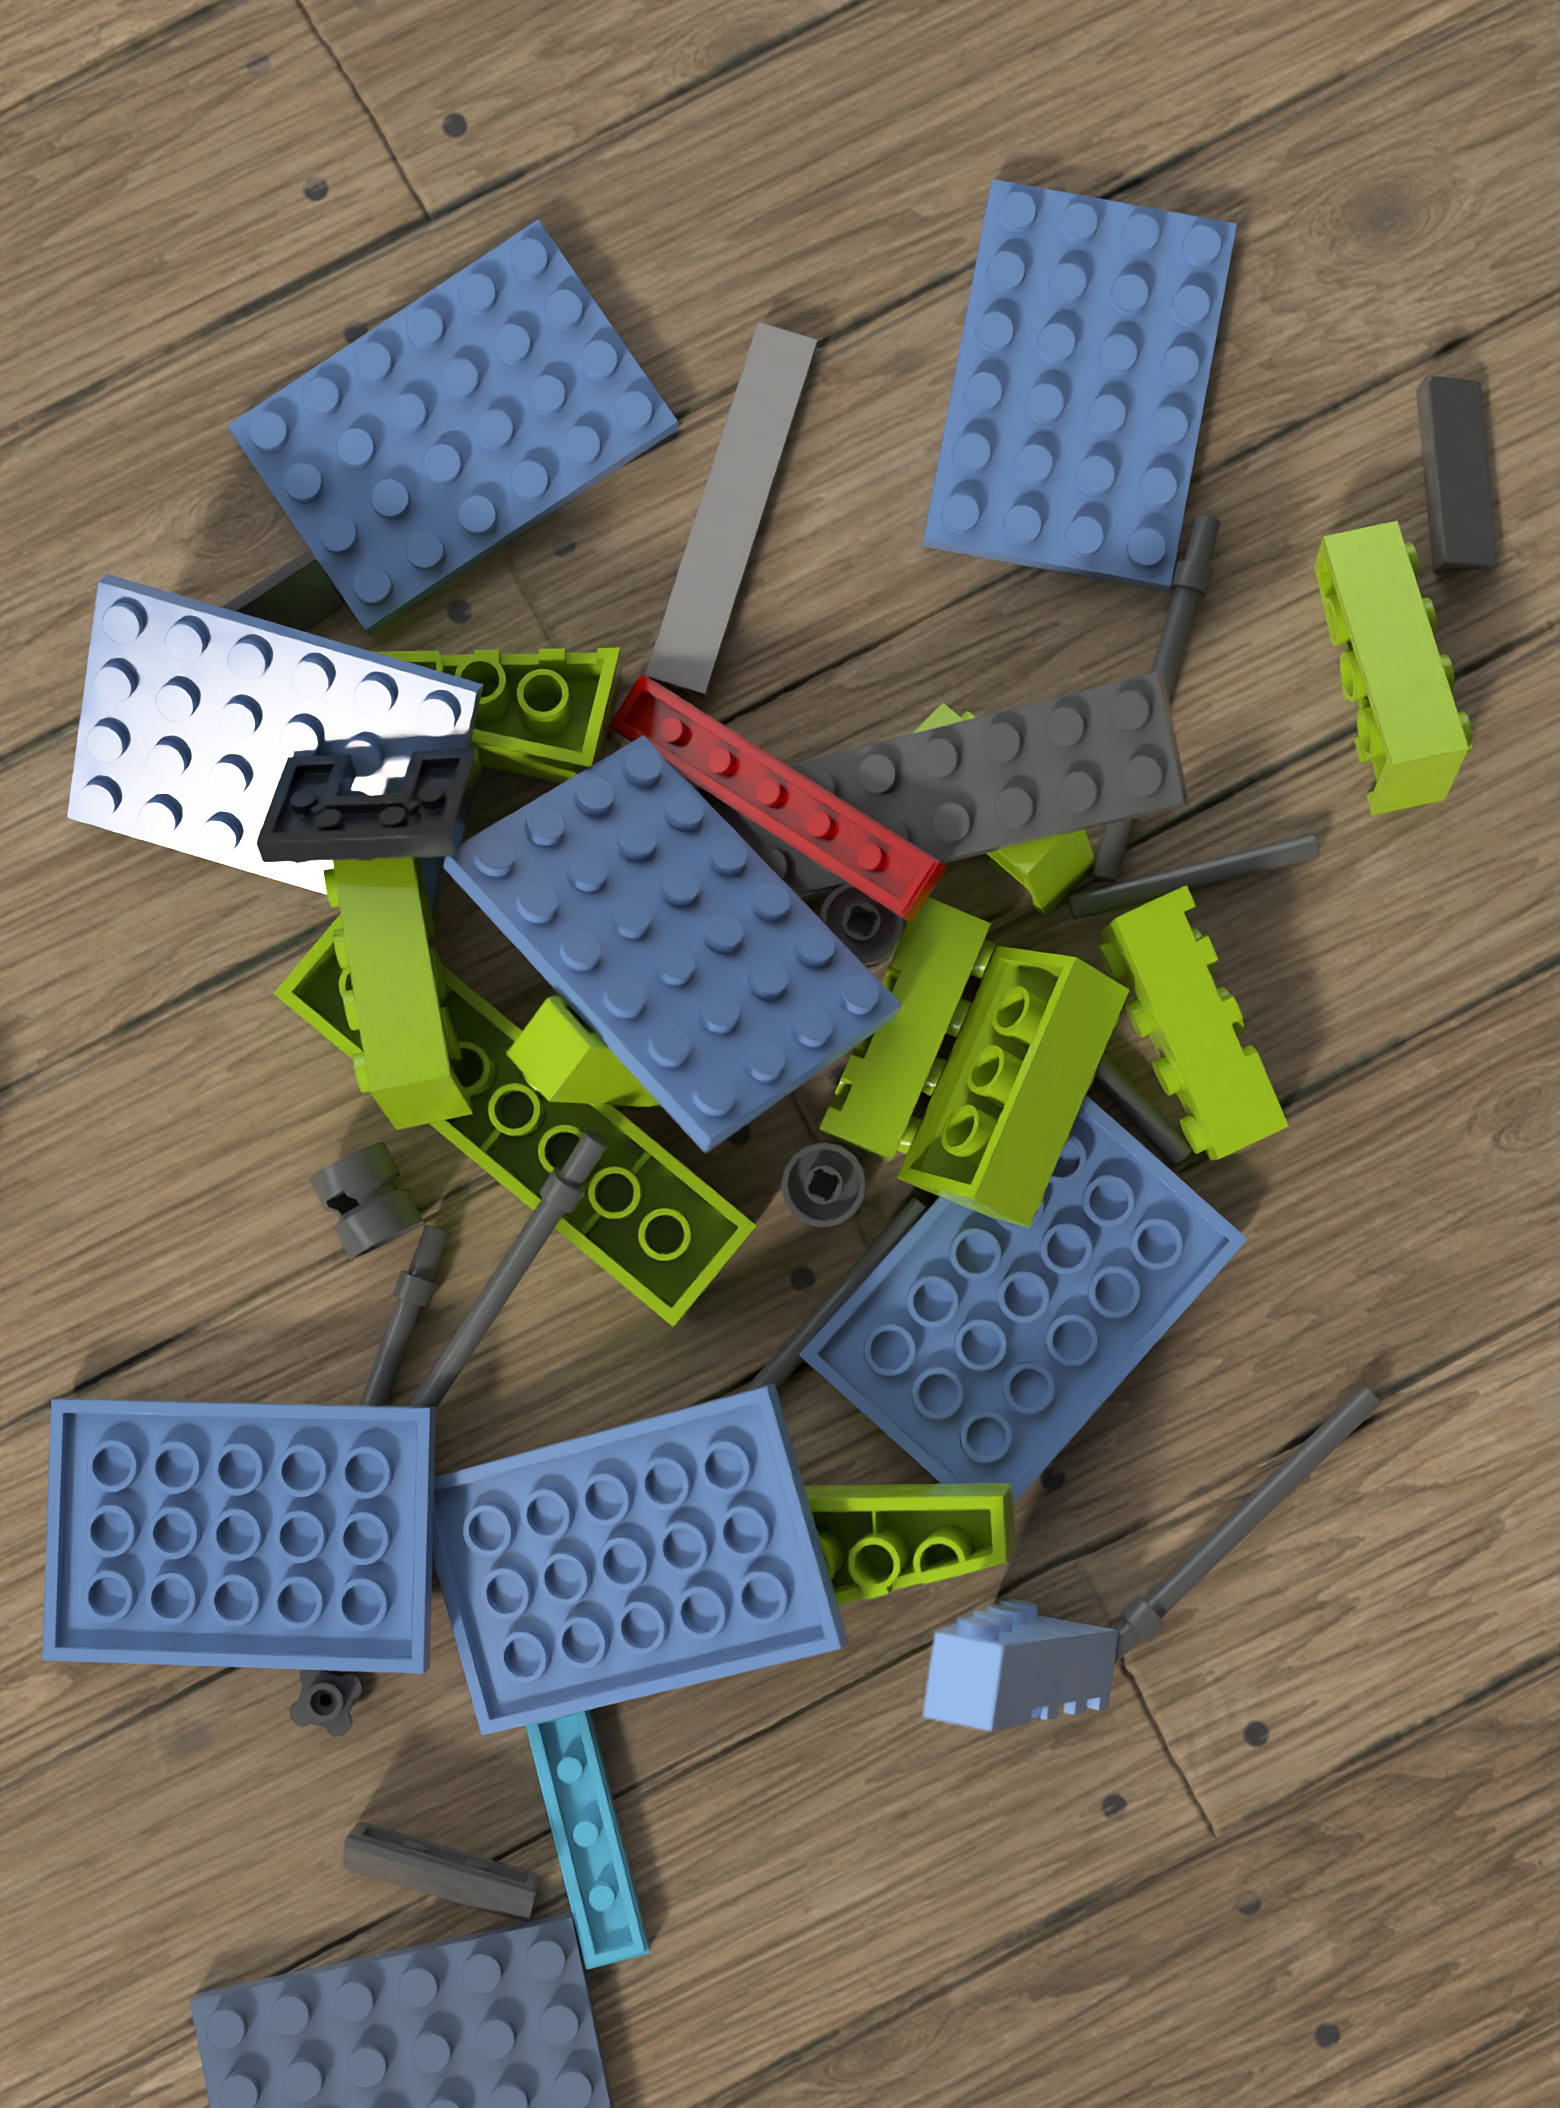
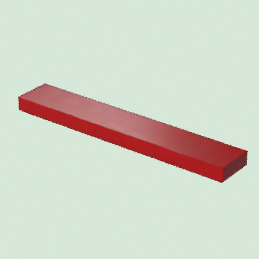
M642 673L608 726L630 742L644 735L661 753L663 758L672 764L681 775L909 922L913 921L947 867Z

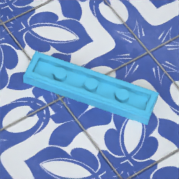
M591 1709L526 1725L586 1970L649 1954L651 1947Z

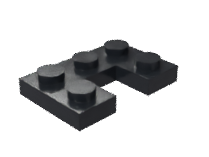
M477 749L413 751L399 794L349 796L357 775L350 754L287 757L256 840V846L262 862L306 863L310 861L353 859L366 861L378 858H434L457 855L482 771Z

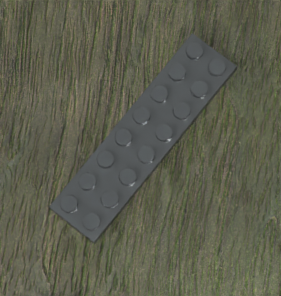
M1158 671L788 765L941 863L1189 805L1164 676ZM702 787L696 789L798 897L836 889L847 882Z

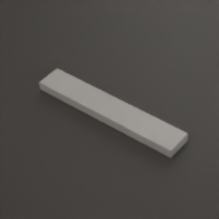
M757 323L645 676L658 684L703 698L707 696L817 350L818 340L764 323Z

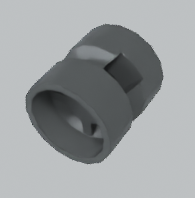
M848 882L830 893L822 906L820 920L868 970L877 969L890 959L898 946L904 922L903 917Z
M379 1142L356 1151L320 1170L309 1179L324 1210L337 1212L339 1220L334 1230L350 1260L361 1257L400 1238L425 1222L410 1191L397 1189L395 1182L400 1172L385 1142Z
M822 1142L807 1145L792 1156L784 1168L781 1187L784 1202L795 1217L807 1225L823 1228L841 1224L855 1214L863 1202L866 1181L863 1168L852 1153L840 1145Z

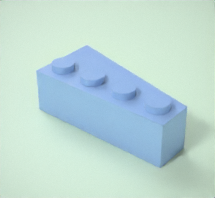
M1000 1599V1605L988 1604L984 1611L976 1610L973 1611L970 1617H958L957 1623L935 1632L923 1717L993 1731L1030 1724L1031 1719L1058 1718L1060 1704H1064L1065 1713L1073 1715L1086 1713V1706L1096 1710L1108 1709L1119 1630L1038 1615V1604L1016 1599Z

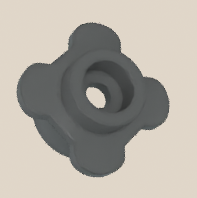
M302 1670L300 1681L303 1686L300 1696L290 1707L292 1721L300 1727H305L309 1724L324 1727L331 1736L335 1737L346 1734L353 1724L350 1711L354 1706L355 1698L363 1690L361 1679L352 1672L344 1674L340 1671ZM322 1694H329L332 1697L330 1705H323L321 1703L320 1697Z

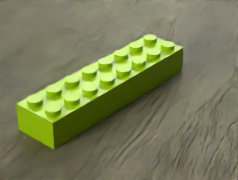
M340 914L273 994L353 1060V1054L363 1052L360 1029L351 1030L344 1008L343 992L353 990L350 968L342 969L340 967L334 946L333 930L343 928ZM442 964L448 994L446 998L439 999L440 1008L446 1007L449 1012L453 1030L457 1033L462 1057L461 1060L451 1061L450 1067L464 1091L468 1090L473 1114L429 1124L533 1211L542 1200L540 1189L554 1168H562L586 1130H593L606 1138L609 1145L584 1182L587 1186L586 1193L572 1213L565 1212L555 1229L674 1327L753 1233L757 1225L613 1105L549 1102L542 1093L533 1089L525 1080L523 1072L506 1054L523 1031Z

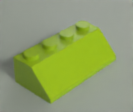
M996 946L897 1178L988 1217L1030 1228L1036 1211L1043 1202L1046 1187L1060 1154L1069 1140L1070 1130L1084 1097L1094 1081L1095 1071L1111 1033L1118 1024L1121 1009L1130 990L1077 957Z

